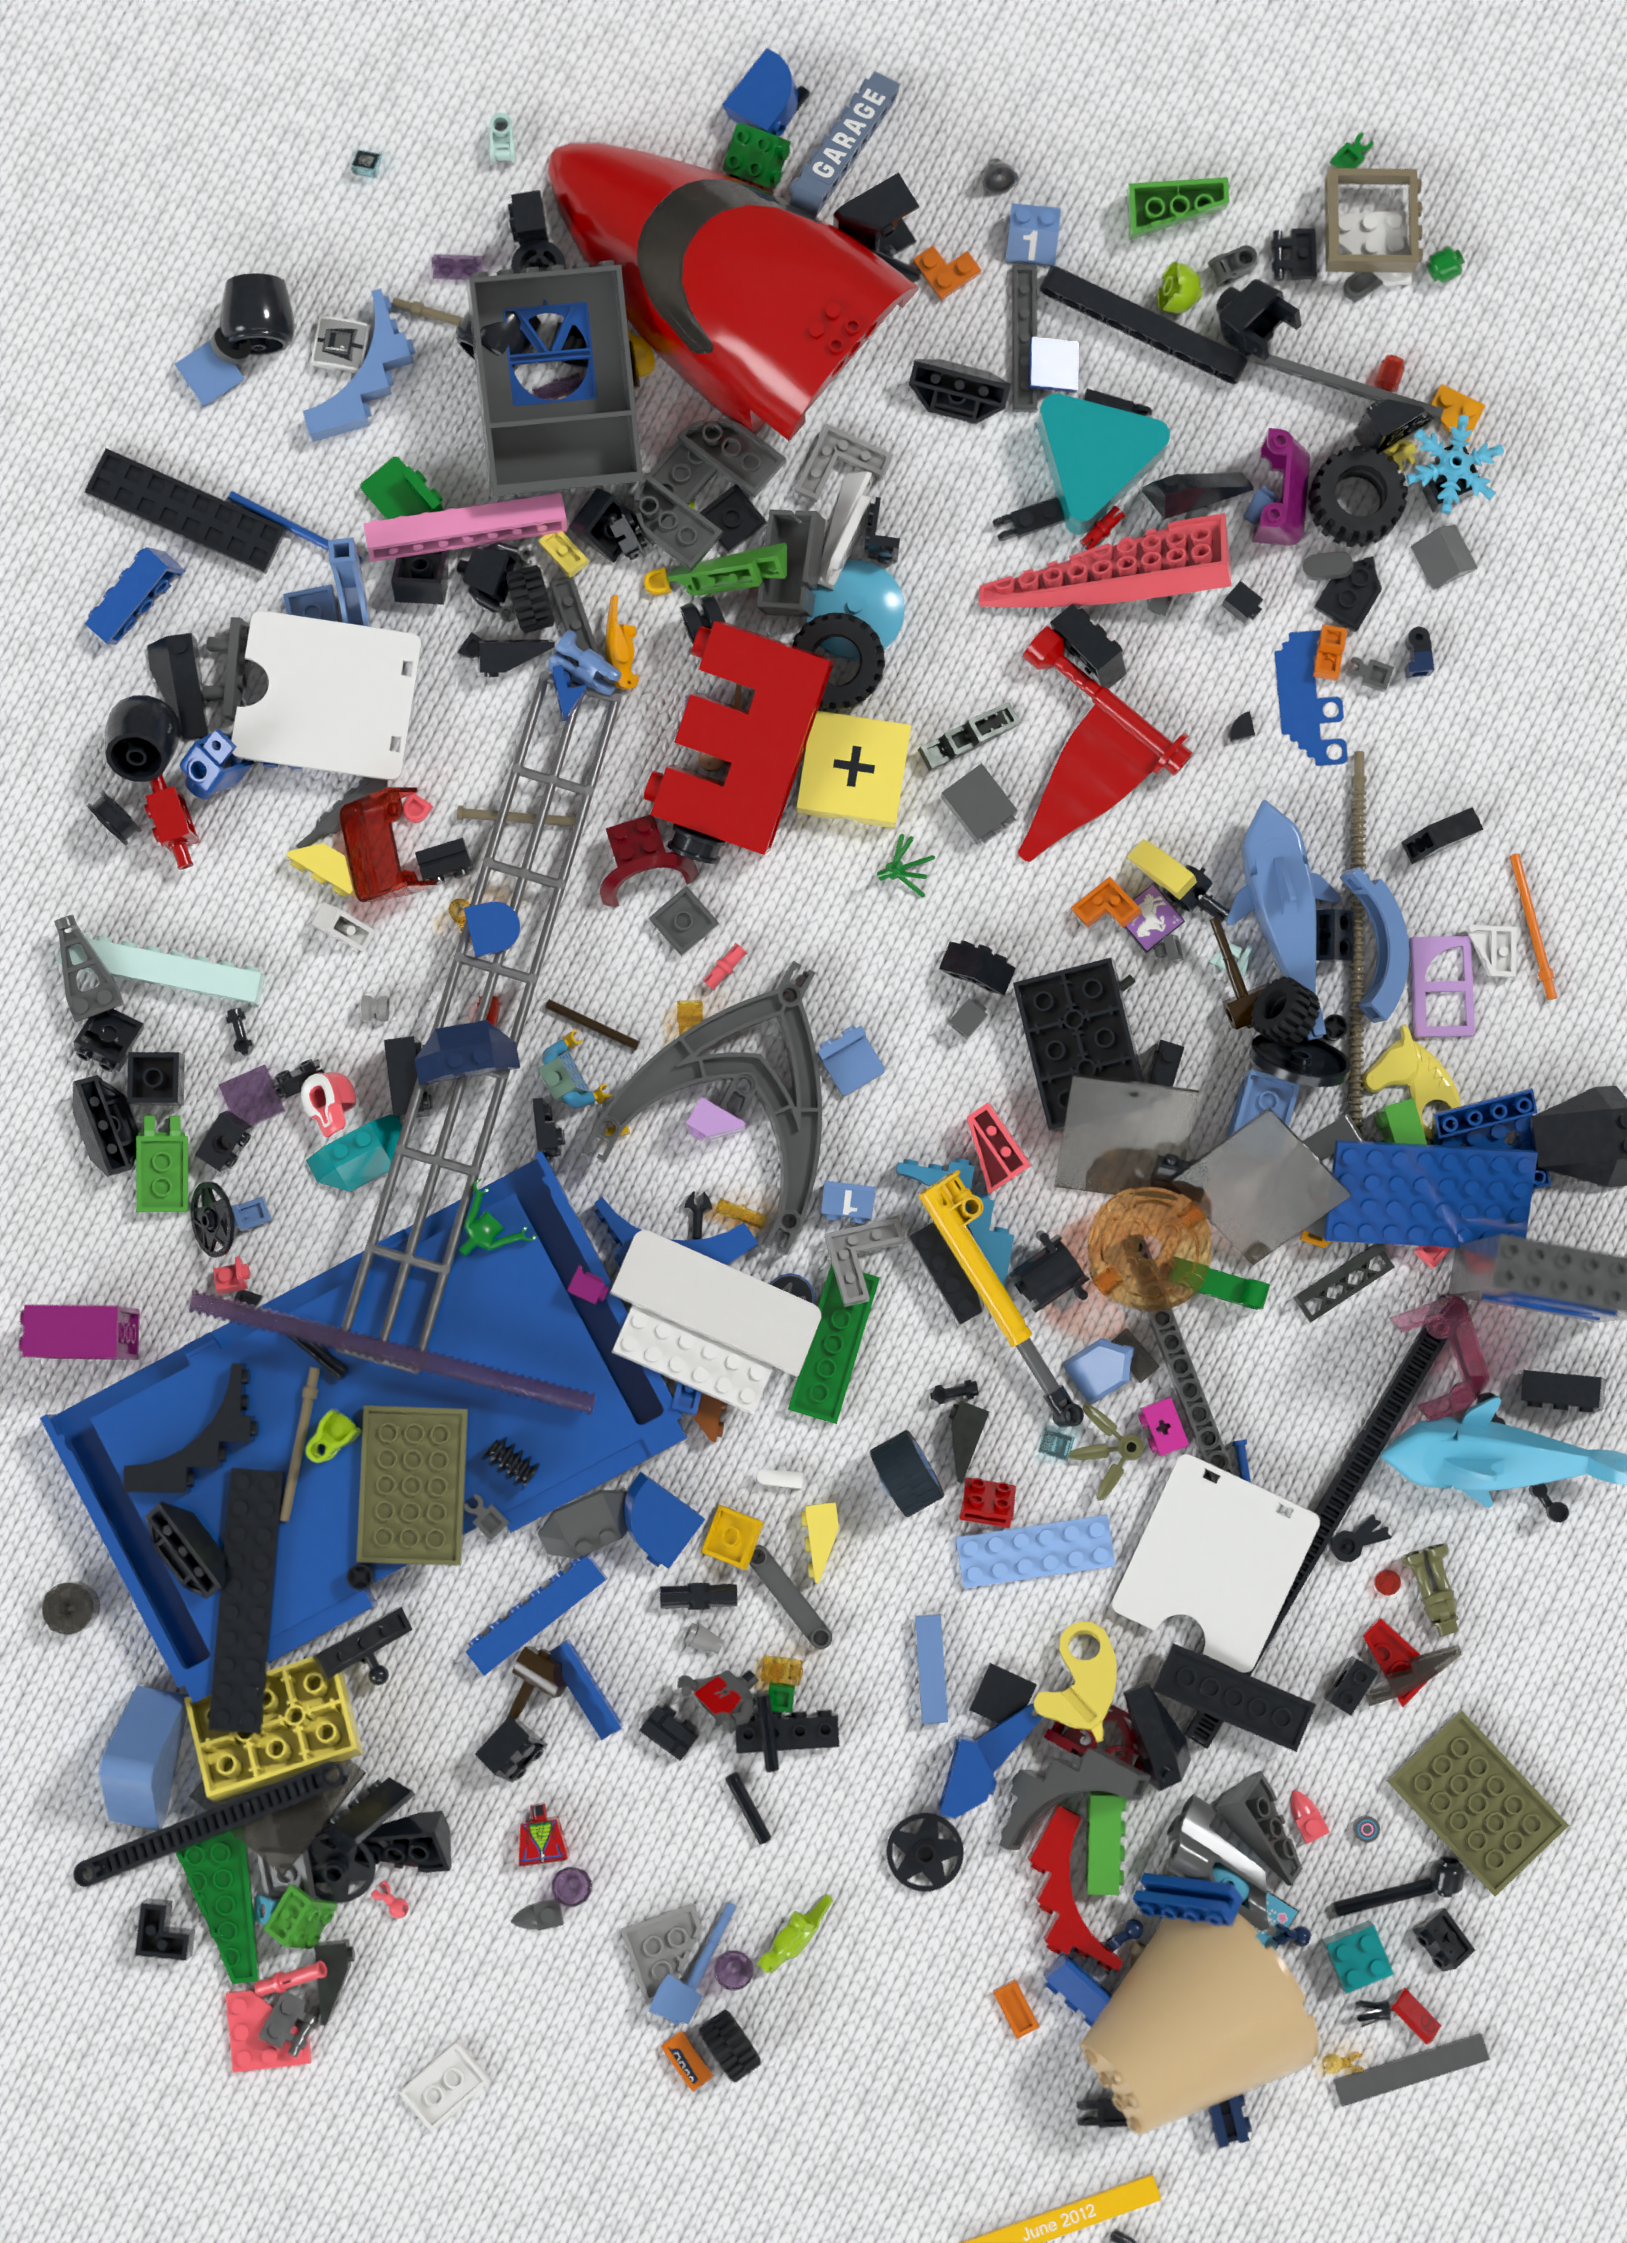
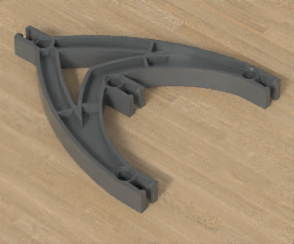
M795 961L790 963L777 990L744 1000L708 1017L681 1034L654 1055L612 1099L597 1120L581 1151L585 1155L590 1156L592 1152H590L591 1149L589 1148L596 1137L606 1141L607 1145L603 1155L598 1154L597 1161L604 1164L622 1130L644 1109L678 1090L706 1082L730 1080L718 1107L727 1111L728 1106L726 1104L731 1095L735 1094L741 1097L743 1101L739 1111L735 1110L733 1114L735 1117L742 1119L755 1094L769 1118L775 1135L781 1170L780 1197L776 1216L762 1245L771 1249L773 1244L771 1240L777 1230L786 1233L787 1238L783 1248L779 1247L778 1253L783 1256L788 1254L806 1216L817 1174L822 1135L820 1072L812 1032L802 1003V999L816 972L810 969L807 972L804 971L802 975L806 978L800 987L790 983L793 972L796 969L800 970L802 966ZM784 990H791L794 993L795 999L793 1002L784 1000ZM777 1018L789 1061L793 1101L776 1072L761 1054L728 1052L703 1056L697 1055L737 1032ZM739 1079H746L749 1082L750 1088L747 1092L739 1090L737 1085ZM602 1123H611L614 1126V1133L610 1136L604 1135L601 1131ZM786 1214L794 1218V1226L790 1229L786 1228L782 1223V1219Z

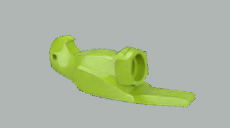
M826 1894L809 1914L803 1915L800 1912L794 1911L790 1916V1923L775 1937L772 1950L766 1952L759 1959L758 1966L766 1973H773L787 1960L796 1958L819 1928L820 1921L832 1904L833 1899Z

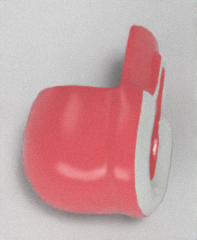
M336 1072L316 1073L307 1078L301 1088V1100L305 1112L311 1118L317 1120L324 1137L329 1138L334 1133L344 1129L346 1126L344 1112L349 1111L356 1105L355 1090L347 1076Z

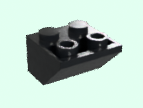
M509 1716L475 1755L495 1776L514 1782L523 1777L526 1773V1768L532 1761H536L542 1756L543 1749L548 1744L519 1719Z

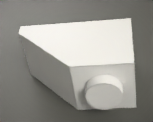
M323 902L312 922V925L361 952H364L375 932L374 929L341 909Z

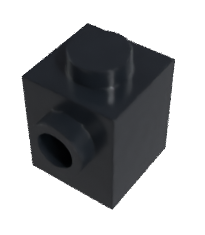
M1239 581L1224 599L1221 606L1245 624L1249 618L1254 620L1262 611L1260 605L1263 598L1242 581Z

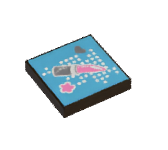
M1267 1890L1266 1906L1269 1928L1260 1931L1254 1927L1259 1932L1255 1937L1260 1940L1265 1948L1272 1946L1276 1951L1279 1944L1272 1937L1285 1933L1278 1929L1276 1924L1281 1923L1289 1929L1300 1911ZM1247 1898L1242 1905L1249 1909Z

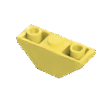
M325 843L291 850L286 854L292 860L290 865L301 872L304 869L313 873L311 878L322 885L325 882L333 885L332 890L344 898L347 894L352 898L355 897L356 891L349 861L343 854Z

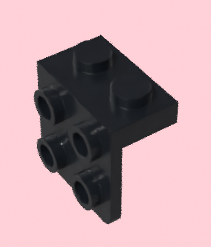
M876 497L875 504L870 503L868 526H871V528L866 527L864 549L868 550V558L878 559L879 563L892 564V562H898L900 538L876 535L881 497Z

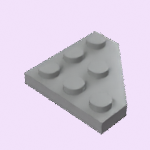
M695 1903L621 1928L646 2005L652 2003L656 1991L667 1974L679 1979L703 1929Z

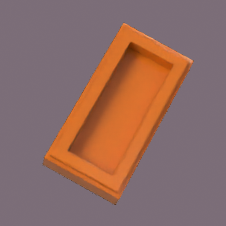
M1016 1979L993 1990V1994L1016 2039L1040 2027Z

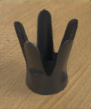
M1358 2000L1356 2002L1358 2007L1375 2009L1363 2012L1362 2015L1357 2017L1359 2022L1373 2020L1362 2025L1361 2028L1377 2021L1391 2020V2011L1393 2010L1390 2009L1388 2000L1379 2002Z

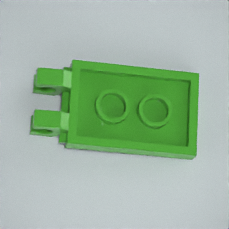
M143 1116V1132H138V1136H136V1212H188V1136H185V1132H181L180 1116H169V1132H155V1116Z

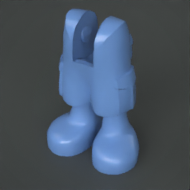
M568 630L558 642L555 648L558 652L551 656L548 670L552 672L553 666L562 665L563 671L572 674L573 681L582 686L587 685V688H592L599 693L611 696L615 687L603 678L605 676L611 680L619 681L622 673L589 648L586 651H582L576 645L577 634ZM567 656L579 661V666L569 661Z

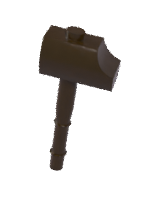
M1219 917L1212 918L1209 921L1214 932L1213 935L1216 937L1223 956L1222 960H1224L1226 971L1235 993L1234 997L1223 1001L1226 1015L1232 1028L1236 1030L1247 1026V1029L1253 1028L1251 1012L1254 1010V1002L1257 1001V996L1260 992H1263L1264 987L1271 983L1268 982L1247 991Z
M527 1646L520 1653L512 1673L522 1678L524 1682L512 1703L508 1715H506L507 1718L512 1716L518 1719L535 1687L553 1698L561 1697L565 1691L567 1684L562 1677V1664L552 1659V1653L543 1648L539 1651L533 1646Z

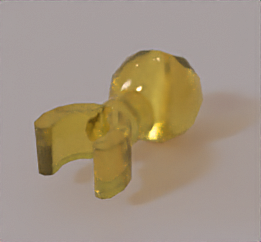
M1352 2052L1348 2057L1340 2058L1337 2054L1330 2053L1322 2059V2067L1328 2074H1336L1342 2068H1351L1356 2072H1361L1364 2070L1363 2067L1360 2065L1354 2066L1350 2062H1353L1358 2057L1362 2058L1363 2055L1359 2052Z

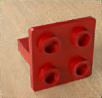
M967 1477L959 1520L1010 1528L1014 1516L1016 1486L1004 1482L998 1483Z

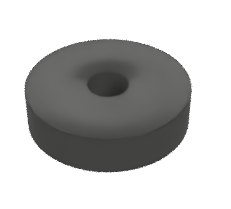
M221 327L217 328L211 337L213 352L219 359L228 364H241L251 353L250 340L240 344L239 350L230 349L222 337Z

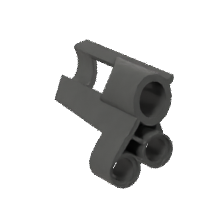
M1195 1794L1191 1795L1184 1804L1182 1813L1172 1821L1167 1831V1835L1174 1839L1168 1870L1182 1878L1216 1882L1213 1875V1866L1220 1862L1248 1881L1250 1888L1248 1893L1249 1909L1241 1904L1238 1914L1260 1931L1268 1929L1265 1870L1209 1828L1216 1813V1808Z

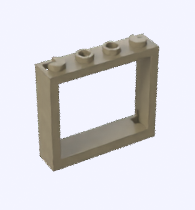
M1328 168L1324 179L1325 272L1415 273L1418 263H1422L1423 249L1419 248V240L1422 239V225H1418V217H1421L1422 202H1418L1422 180L1418 179L1417 169ZM1338 184L1408 185L1409 255L1339 254Z

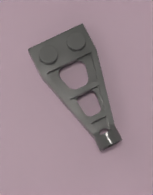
M74 915L55 920L54 923L59 934L65 995L74 1022L85 1020L124 1005L116 981L78 927ZM72 928L70 933L65 932L66 929ZM80 944L87 955V961L73 965L69 949L73 945ZM88 967L99 978V985L82 992L77 987L76 976L79 970Z

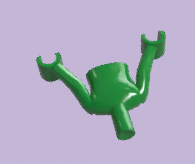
M482 1179L476 1180L472 1187L475 1197L464 1225L469 1239L458 1249L460 1253L466 1257L476 1246L490 1251L515 1241L531 1242L534 1240L536 1234L530 1239L524 1235V1231L529 1226L523 1228L521 1232L495 1240L505 1230L502 1225L487 1211L475 1220L483 1194L489 1190L488 1186L484 1191H479L477 1183Z

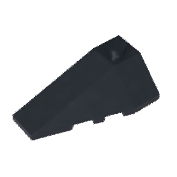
M1242 472L1175 474L1142 487L1144 495L1164 519L1254 490V486Z

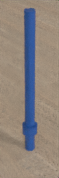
M234 491L230 492L228 496L229 501L279 524L288 531L329 551L327 539ZM359 556V561L361 565L363 558Z

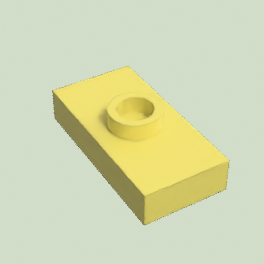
M564 532L544 535L538 540L540 547L569 578L589 565L588 558Z

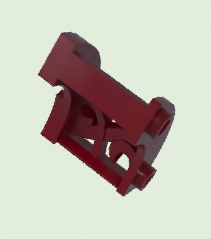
M1111 1704L1109 1709L1113 1711L1107 1712L1102 1722H1117L1123 1736L1124 1746L1114 1745L1104 1751L1112 1754L1114 1751H1124L1125 1756L1119 1754L1120 1760L1131 1766L1133 1765V1767L1143 1772L1138 1750L1134 1749L1133 1743L1136 1744L1133 1729L1130 1730L1125 1718L1130 1720L1129 1713ZM1055 1721L1052 1729L1048 1728L1044 1735L1045 1739L1080 1758L1087 1752L1088 1748L1097 1749V1741L1092 1730L1069 1727L1062 1734L1066 1725ZM1082 1730H1085L1091 1738L1090 1743L1087 1745H1083L1080 1742L1081 1737L1085 1736L1081 1732ZM1136 1754L1138 1757L1133 1764V1757Z

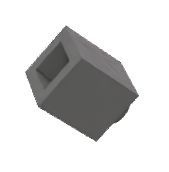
M968 999L950 1019L948 1025L968 1040L987 1018L988 1014L985 1013L987 1008L976 999L974 1001Z

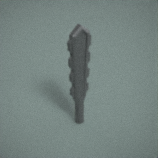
M363 777L359 781L357 788H351L345 794L346 798L344 800H338L333 805L331 812H325L320 816V822L317 824L316 829L296 844V847L299 849L311 846L322 836L339 832L341 825L351 823L355 820L356 814H363L370 808L372 802L378 803L385 797V793L388 791V780Z

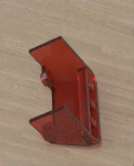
M387 787L345 804L340 810L339 818L354 891L360 902H374L412 895L437 885L436 880L418 881L416 874L412 870L401 871L392 823L399 821L403 813L401 799L417 793V787Z

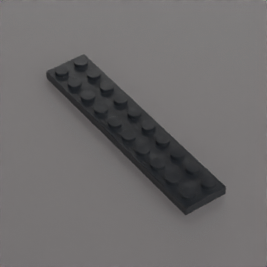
M231 1468L224 1545L225 1579L224 1586L220 1591L208 1730L262 1733L284 1471Z

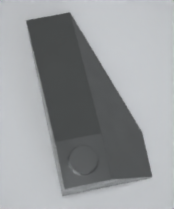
M1258 1771L1228 1790L1216 1808L1228 1827L1288 1886H1291L1302 1871V1866L1292 1839L1286 1837L1283 1829V1824L1286 1823L1283 1815H1278L1274 1804V1801L1277 1800L1275 1792L1262 1771Z

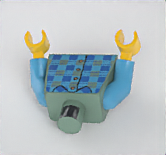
M577 1030L571 1031L563 1037V1040H559L546 1048L542 1054L544 1065L538 1068L553 1098L556 1101L566 1103L573 1109L593 1104L595 1101L602 1104L612 1096V1094L606 1095L603 1093V1090L608 1087L607 1084L600 1085L593 1093L589 1090L567 1048H574L583 1042V1039L579 1041L574 1039L573 1034Z

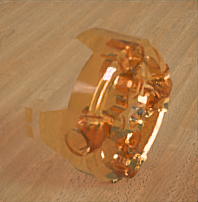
M1129 1188L1114 1195L1095 1215V1221L1088 1237V1271L1090 1283L1092 1282L1094 1285L1093 1288L1095 1287V1291L1097 1290L1108 1302L1116 1305L1120 1304L1137 1311H1170L1182 1306L1204 1284V1278L1210 1266L1212 1256L1211 1229L1206 1220V1215L1194 1201H1191L1183 1194L1179 1195L1162 1188ZM1152 1236L1161 1242L1162 1251L1157 1258L1146 1259L1140 1254L1139 1243L1143 1238Z

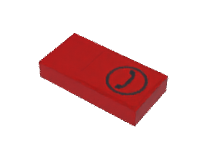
M1403 1988L1398 1992L1390 2007L1428 2045L1433 2042L1442 2025L1406 1988Z

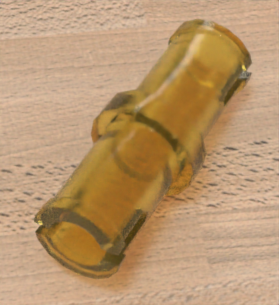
M722 1198L719 1199L715 1213L736 1220L735 1223L740 1224L742 1222L760 1230L763 1229L768 1216L746 1208L747 1205L745 1204L740 1206Z

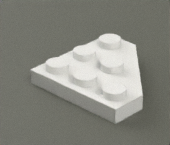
M1405 210L1339 214V248L1342 247L1349 254L1409 255ZM1372 272L1378 279L1383 281L1385 286L1408 285L1412 281L1411 273Z

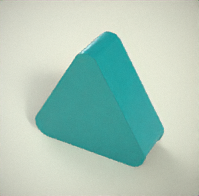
M1051 394L1043 400L1037 428L1068 531L1077 535L1087 533L1097 520H1100L1163 458L1170 439L1169 428L1163 421L1062 394Z

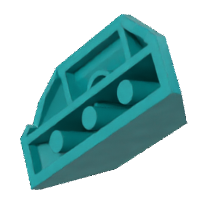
M393 1114L371 1121L325 1145L306 1159V1162L318 1183L352 1192L389 1172L402 1124Z

